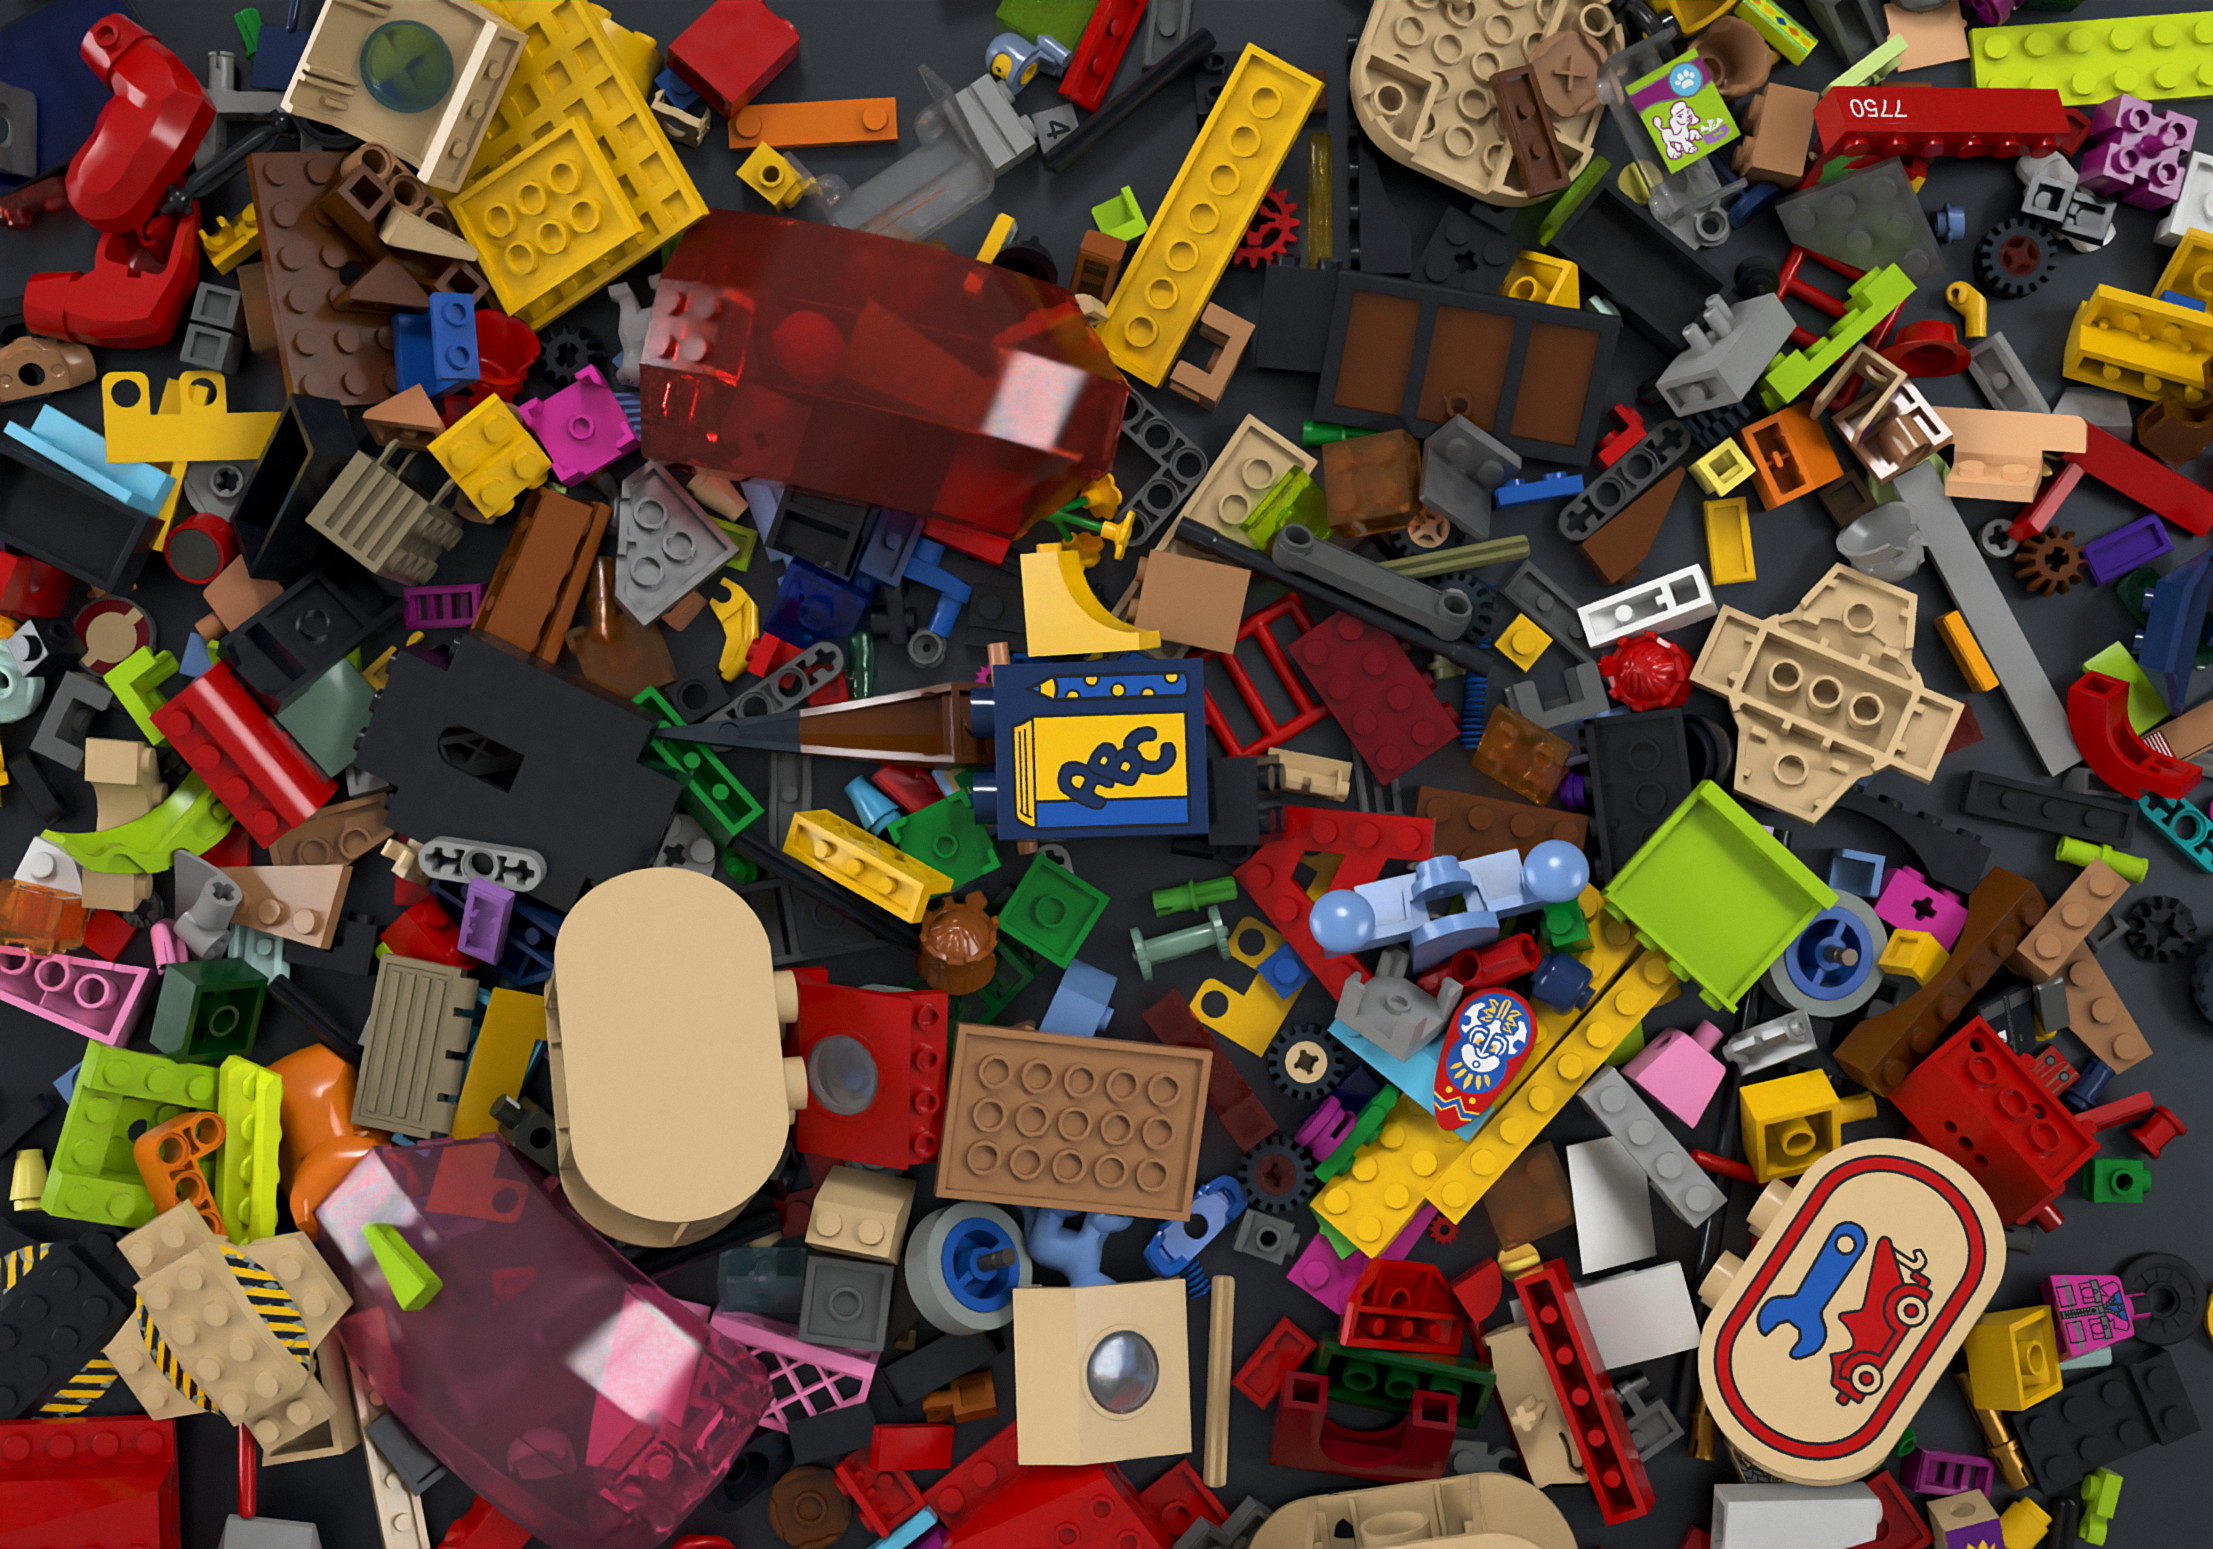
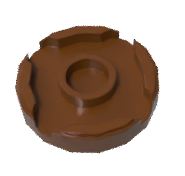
M817 1463L798 1465L785 1472L772 1489L768 1502L769 1521L776 1535L784 1542L796 1546L795 1548L824 1549L837 1542L848 1528L853 1512L852 1496L847 1499L841 1493L834 1481L837 1473L832 1468Z

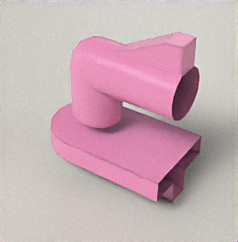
M170 918L157 921L150 930L159 976H164L166 965L169 963L191 962L187 944L173 931L175 920Z

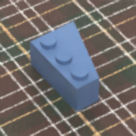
M1073 957L1038 1031L1093 1036L1096 1030L1104 1033L1114 1012V1009L1107 1005L1118 978Z

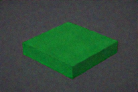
M1039 852L999 914L998 920L1000 925L998 928L1066 970L1111 898Z

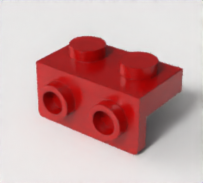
M871 1446L852 1450L837 1461L834 1468L837 1475L834 1477V1481L847 1499L853 1496L862 1509L858 1512L859 1517L869 1532L873 1534L877 1531L882 1539H885L891 1534L893 1528L922 1509L928 1502L922 1496L921 1490L907 1470H873L869 1468Z

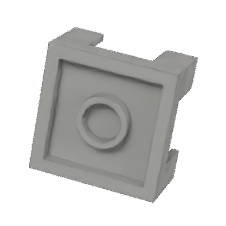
M1394 943L1383 950L1375 976L1363 985L1360 983L1362 975L1358 971L1346 979L1335 1018L1405 1063L1450 1025L1464 986L1447 976L1443 979L1436 999L1404 978L1411 953L1398 943Z

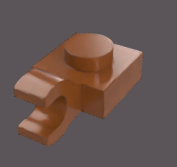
M991 1370L959 1376L950 1381V1390L932 1391L922 1396L923 1410L927 1414L928 1423L942 1422L953 1413L957 1424L999 1415L994 1378Z

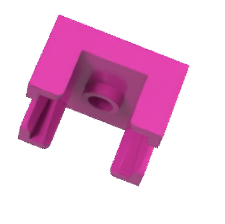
M592 364L574 374V377L578 380L577 382L542 402L536 397L518 407L526 424L537 433L554 463L551 466L559 480L570 488L644 445L602 372Z

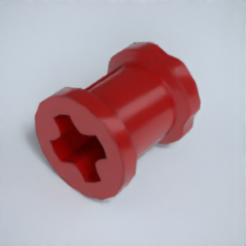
M2158 1104L2154 1108L2155 1114L2142 1126L2128 1131L2129 1137L2139 1149L2155 1161L2160 1157L2159 1151L2177 1135L2184 1136L2187 1133L2183 1123L2162 1104Z

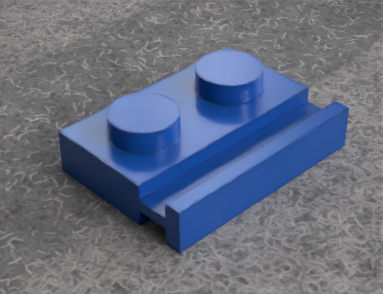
M1566 472L1542 475L1541 481L1526 484L1524 479L1505 481L1499 486L1500 488L1492 492L1491 507L1493 512L1576 498L1581 492H1584L1582 474L1567 477Z

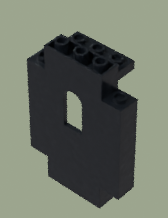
M478 627L465 632L463 635L458 634L451 647L441 644L428 650L413 643L400 649V651L396 650L391 655L385 669V673L389 675L384 689L380 688L371 701L369 711L374 714L368 728L363 727L354 742L353 749L358 752L352 764L397 786L392 789L384 805V810L388 811L384 826L423 845L435 837L448 836L534 850L544 858L547 865V873L540 884L524 893L567 914L585 896L591 880L601 884L627 872L653 868L693 776L647 755L663 718L662 715ZM450 726H464L525 755L511 790L503 789L448 762L440 749V738L443 732ZM439 848L437 851L443 854V848ZM462 850V854L453 859L461 862L465 851ZM485 853L474 854L472 858L473 868L486 875L491 874L494 865L490 856ZM523 861L517 867L504 866L501 877L511 869L521 871L523 879L526 880L534 874V870L528 869L527 861Z

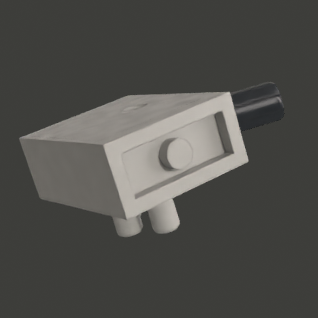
M1774 292L1728 306L1719 294H1713L1705 302L1708 309L1703 314L1706 320L1704 324L1699 328L1697 324L1692 323L1684 328L1682 334L1688 343L1668 368L1638 384L1636 390L1643 404L1652 406L1665 398L1678 417L1740 402L1795 329L1796 323Z

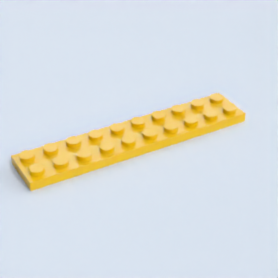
M1587 883L1585 889L1579 894L1578 900L1584 907L1595 948L1575 953L1571 956L1593 971V980L1589 986L1595 989L1596 992L1582 1012L1574 1007L1568 1015L1561 1016L1532 996L1531 988L1529 1005L1536 1015L1538 1027L1534 1049L1521 1071L1492 1104L1495 1110L1472 1139L1467 1143L1454 1131L1443 1130L1434 1115L1403 1092L1397 1099L1395 1106L1380 1123L1384 1128L1377 1139L1369 1147L1362 1143L1353 1153L1356 1159L1350 1169L1342 1177L1335 1173L1309 1204L1369 1258H1380L1427 1202L1423 1194L1559 1045L1642 946L1634 937L1638 930L1627 920L1621 925L1602 908L1607 901L1599 895L1600 891L1590 883ZM1540 929L1538 947L1540 948L1541 960H1543L1547 953L1551 954L1549 945H1546ZM1507 981L1504 983V985H1503L1501 988H1505V989H1506Z

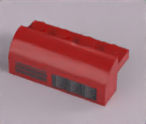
M221 659L149 717L151 722L264 850L292 828H297L334 795L339 787V784L333 777L331 778L278 721L274 713Z

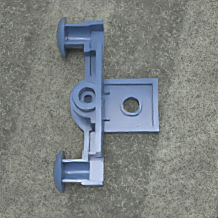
M1548 840L1535 846L1527 855L1523 867L1518 849L1458 862L1457 857L1452 855L1434 857L1418 864L1415 867L1416 872L1354 886V891L1339 889L1324 894L1316 901L1311 910L1309 925L1313 937L1323 948L1325 959L1410 940L1409 951L1411 956L1408 965L1412 979L1421 977L1422 972L1451 961L1455 954L1462 949L1479 950L1497 943L1500 929L1497 919L1540 910L1545 905L1567 902L1575 897L1579 899V894L1585 889L1589 880V865L1585 855L1578 847L1563 840ZM1462 894L1467 912L1449 915L1430 922L1425 902Z

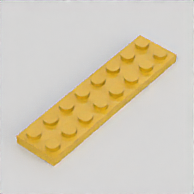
M1248 42L1106 307L1109 320L1096 325L1086 344L1087 347L1094 353L1155 388H1161L1325 87L1323 82Z

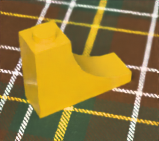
M1061 542L1036 544L1037 553L1020 554L1028 657L1130 651L1161 647L1160 630H1147L1131 626L1113 616L1101 605L1086 581L1080 562L1079 550L1062 551Z

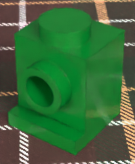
M1577 897L1567 902L1543 906L1545 917H1542L1539 923L1544 941L1547 946L1549 945L1552 956L1560 951L1572 955L1595 948L1584 907Z
M2092 1156L2081 1166V1198L2094 1203H2143V1193H2149L2151 1190L2152 1179L2149 1168H2143L2144 1160L2134 1157ZM2123 1174V1188L2119 1189L2116 1185V1179L2119 1175Z

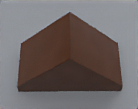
M388 253L373 263L333 300V309L394 316L397 313L423 314L430 309L429 296L392 254Z

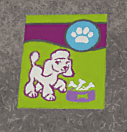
M1695 48L1625 87L1671 174L1741 135Z

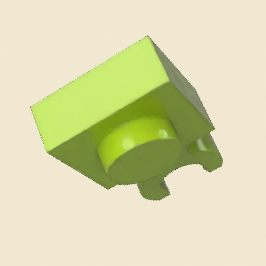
M2101 1466L2091 1470V1474L2086 1475L2084 1478L2081 1496L2084 1500L2083 1506L2086 1507V1511L2080 1521L2077 1536L2085 1538V1542L2103 1546L2105 1542L2108 1518L2113 1519L2123 1481L2122 1476L2106 1467Z

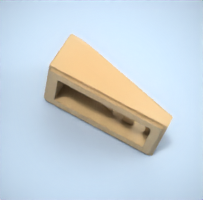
M398 206L391 207L378 234L386 244L398 248L467 261H475L479 254L466 240Z

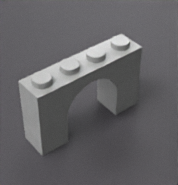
M1602 1063L1573 1095L1591 1118L1604 1126L1652 1180L1648 1184L1672 1212L1693 1228H1697L1728 1201L1614 1067Z

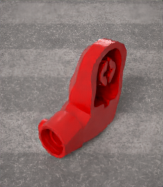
M112 13L100 19L87 32L81 43L80 54L82 60L109 91L115 93V96L106 103L98 116L93 133L71 160L65 183L68 200L84 222L101 232L123 234L141 227L153 215L160 199L167 193L165 188L170 184L174 185L191 166L214 121L217 108L204 85L171 50L161 44L159 38L122 13Z
M183 175L173 186L175 188H184L188 178ZM167 192L160 199L153 215L141 227L123 234L103 232L97 245L95 269L86 274L80 271L37 272L33 274L27 282L23 299L24 318L29 331L36 335L72 343L83 342L105 348L142 349L167 344L172 339L182 311L198 282L201 243L198 231L201 230L202 220L199 200H193L191 208L194 210V213L190 216H187L185 213L176 212L164 215L160 210L166 203Z

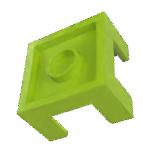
M143 646L105 674L103 678L153 746L174 748L151 722L149 717L168 702L156 687L178 672L181 665L171 651L163 650L154 657L152 655L154 652L151 648Z

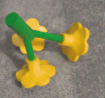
M1097 469L1088 471L1085 476L1086 483L1082 486V493L1078 499L1056 506L1031 497H1025L1021 505L1022 513L1050 521L1054 524L1063 537L1062 551L1079 550L1083 571L1085 568L1095 566L1100 561L1101 555L1099 552L1104 548V541L1101 537L1114 541L1116 548L1115 559L1122 560L1131 536L1136 516L1134 511L1129 510L1126 518L1120 524L1106 520L1102 524L1066 513L1083 507L1085 509L1089 508L1091 514L1096 518L1104 517L1107 520L1116 518L1118 514L1117 506L1122 503V494L1115 486L1114 477L1108 471L1099 472ZM1063 521L1100 532V537L1092 536L1089 532H1082L1078 535L1074 532L1070 533Z

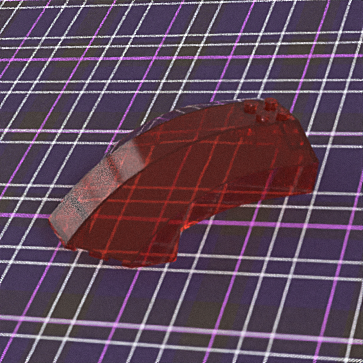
M707 207L711 214L685 231L659 277L639 362L641 453L643 458L677 471L779 488L915 517L945 530L1013 542L1029 532L1028 528L1045 515L1050 517L1076 498L1075 493L1091 481H1099L1112 470L1130 385L1123 374L1116 368L1108 354V349L1093 325L1086 319L1073 292L1066 288L980 260L887 236L805 220Z

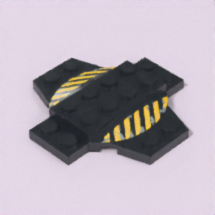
M0 1217V1420L144 1415L147 1412L103 1352L136 1309L137 1292L133 1286L141 1278L116 1244L130 1233L125 1227L95 1222L77 1241L61 1239L60 1241L42 1242L35 1238V1234Z

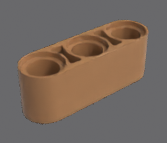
M367 142L344 158L340 170L342 177L364 160L393 192L395 191L401 196L404 205L395 198L396 206L452 234L456 233V220L450 210L387 147L378 142Z

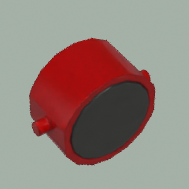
M196 513L188 517L169 533L164 545L167 564L179 578L193 584H206L215 580L238 557L239 546L231 526L225 519L212 513Z

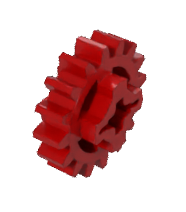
M1274 180L1264 199L1270 202L1279 213H1273L1263 203L1260 204L1254 216H1257L1258 223L1262 225L1259 226L1258 232H1251L1250 225L1248 226L1241 239L1245 243V249L1238 246L1233 254L1235 256L1233 267L1238 268L1242 261L1245 260L1249 261L1250 271H1255L1258 261L1263 260L1265 264L1266 258L1273 259L1272 256L1276 253H1287L1283 246L1284 244L1294 246L1297 237L1289 231L1299 229L1300 220L1290 218V215L1297 211V204H1285L1284 201L1289 192L1287 189L1280 191L1278 194L1273 192ZM1280 234L1271 246L1261 250L1262 242L1268 236Z

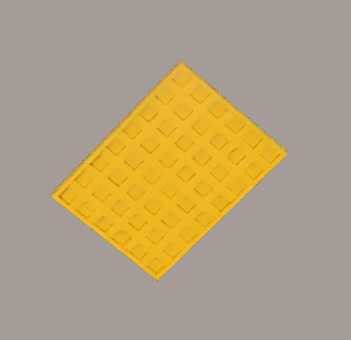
M472 0L492 10L527 34L529 38L459 193L422 183L448 208L446 203L571 117L582 116L645 232L529 308L515 315L517 318L524 320L537 333L711 213L587 0ZM411 24L393 25L381 31L370 45L367 56V68L370 79L377 90L382 82L392 83L394 89L399 91L401 102L404 106L426 104L434 100L443 91L449 76V61L441 42L428 30ZM457 224L454 235L466 240ZM464 260L490 286L484 293V297L491 309L502 310L506 313L478 260Z

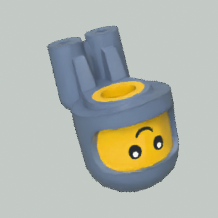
M1003 33L995 37L988 46L985 54V65L992 75L1003 79L1012 94L1016 95L1039 71L1052 76L1057 75L1064 79L1071 64L1070 61L1073 53L1050 35H1038L1034 46L1018 34Z

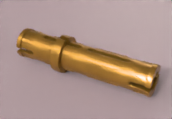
M1968 1364L1957 1368L1958 1370H1954L1951 1374L1955 1378L1958 1387H1960L1965 1397L1964 1399L1987 1443L1985 1449L1989 1457H1994L2009 1490H2019L2028 1486V1483H2033L2035 1478L2031 1474L2018 1448L2021 1443L2016 1434L2012 1435L2002 1417L2001 1411L1975 1409L1973 1394L1968 1386L1970 1374Z

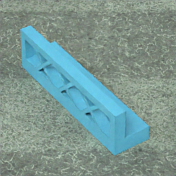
M44 404L31 429L9 420L3 431L124 504L156 517L177 480L148 462L107 463L104 436L47 404Z

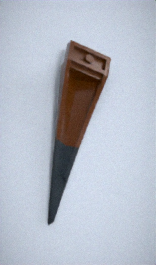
M949 682L813 708L658 728L654 739L951 771L952 768H995V738L973 739L971 725V687L993 685L992 683Z

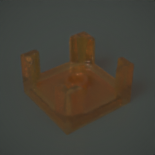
M624 612L591 627L583 625L563 633L571 653L577 655L586 679L624 698L632 700L650 685L657 692H660L680 681L657 621L642 632Z

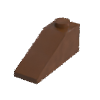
M1681 465L1575 547L1605 587L1615 582L1622 587L1641 572L1637 565L1647 557L1685 476L1686 471Z

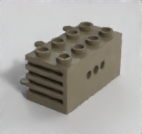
M394 439L385 447L379 459L358 450L305 521L374 574L416 587L418 583L425 584L433 576L438 567L435 561L444 549L450 551L459 542L464 533L460 528L466 521L457 515L458 512L455 504L449 509L441 503L452 491L455 480L450 478L434 497L405 475L419 457L420 452L418 450H413L408 454L398 470L386 464L400 445V441Z

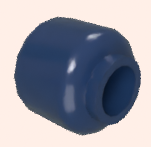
M1560 951L1554 956L1547 953L1529 979V982L1533 984L1532 996L1561 1016L1568 1015L1574 1007L1582 1012L1596 992L1595 989L1589 986L1593 980V971L1564 951Z

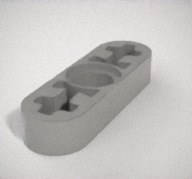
M448 836L435 837L421 848L418 856L421 869L432 878L470 884L475 877H478L504 889L519 892L534 889L544 880L547 873V865L544 858L534 850ZM439 848H443L444 856L457 858L462 854V850L465 851L461 862L451 860L442 865V867L439 866V860L432 857V854ZM475 853H485L490 856L494 865L491 874L482 875L473 868L472 858ZM523 861H527L528 869L534 870V874L526 880L523 879L521 871L511 869L501 877L504 866L517 867Z

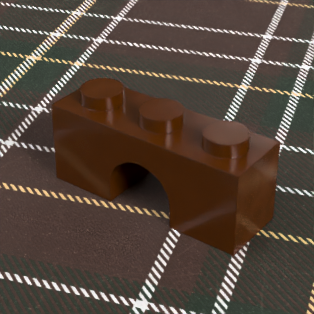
M2212 356L2202 364L2205 389L2213 394ZM2168 392L2137 417L2139 443L2175 470L2188 460L2196 459L2202 454L2206 446L2213 441V395L2202 402L2187 403Z

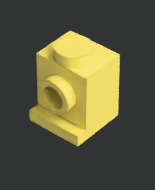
M1731 437L1719 443L1687 468L1707 495L1716 491L1720 497L1724 496L1756 471Z

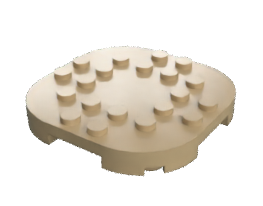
M1375 0L1351 66L1350 91L1353 107L1361 126L1378 148L1395 161L1489 204L1503 207L1531 206L1551 198L1558 192L1528 200L1489 77L1496 72L1527 65L1530 54L1540 41L1557 32H1583L1591 35L1603 45L1611 61V72L1609 73L1610 80L1608 84L1610 86L1608 93L1595 109L1581 116L1561 118L1549 114L1572 182L1591 159L1594 152L1591 144L1613 81L1621 74L1623 68L1625 41L1622 24L1616 25L1614 17L1607 5L1611 0Z

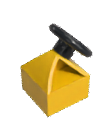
M1631 0L1625 4L1624 20L1630 37L1639 53L1653 70H1656L1676 58L1672 44L1682 38L1695 36L1707 31L1716 19L1727 16L1738 0H1644L1657 13L1656 15L1642 2ZM1658 50L1661 51L1663 60L1659 57Z

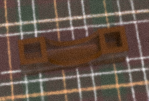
M364 162L344 175L318 203L376 261L391 253L428 296L434 292L473 294L475 305L490 288L462 259L398 248L386 244L378 234L391 207L396 206L395 193Z

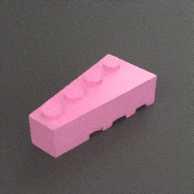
M0 945V1000L91 1039L123 1049L127 1048L160 978L158 971L150 968Z

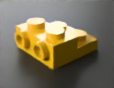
M495 393L491 394L426 446L486 519L492 515L499 517L508 513L515 504L514 497L526 487L530 490L540 487L548 478L547 470L552 467V462Z

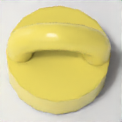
M1632 162L1621 171L1617 177L1616 186L1642 206L1650 202L1659 191V174L1648 163Z
M1520 1239L1505 1243L1497 1255V1265L1500 1273L1511 1282L1523 1269L1540 1264V1256L1537 1250L1530 1243Z

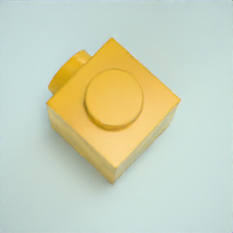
M763 141L735 173L744 186L778 214L785 207L793 208L805 192V189L802 187L806 182L803 174Z

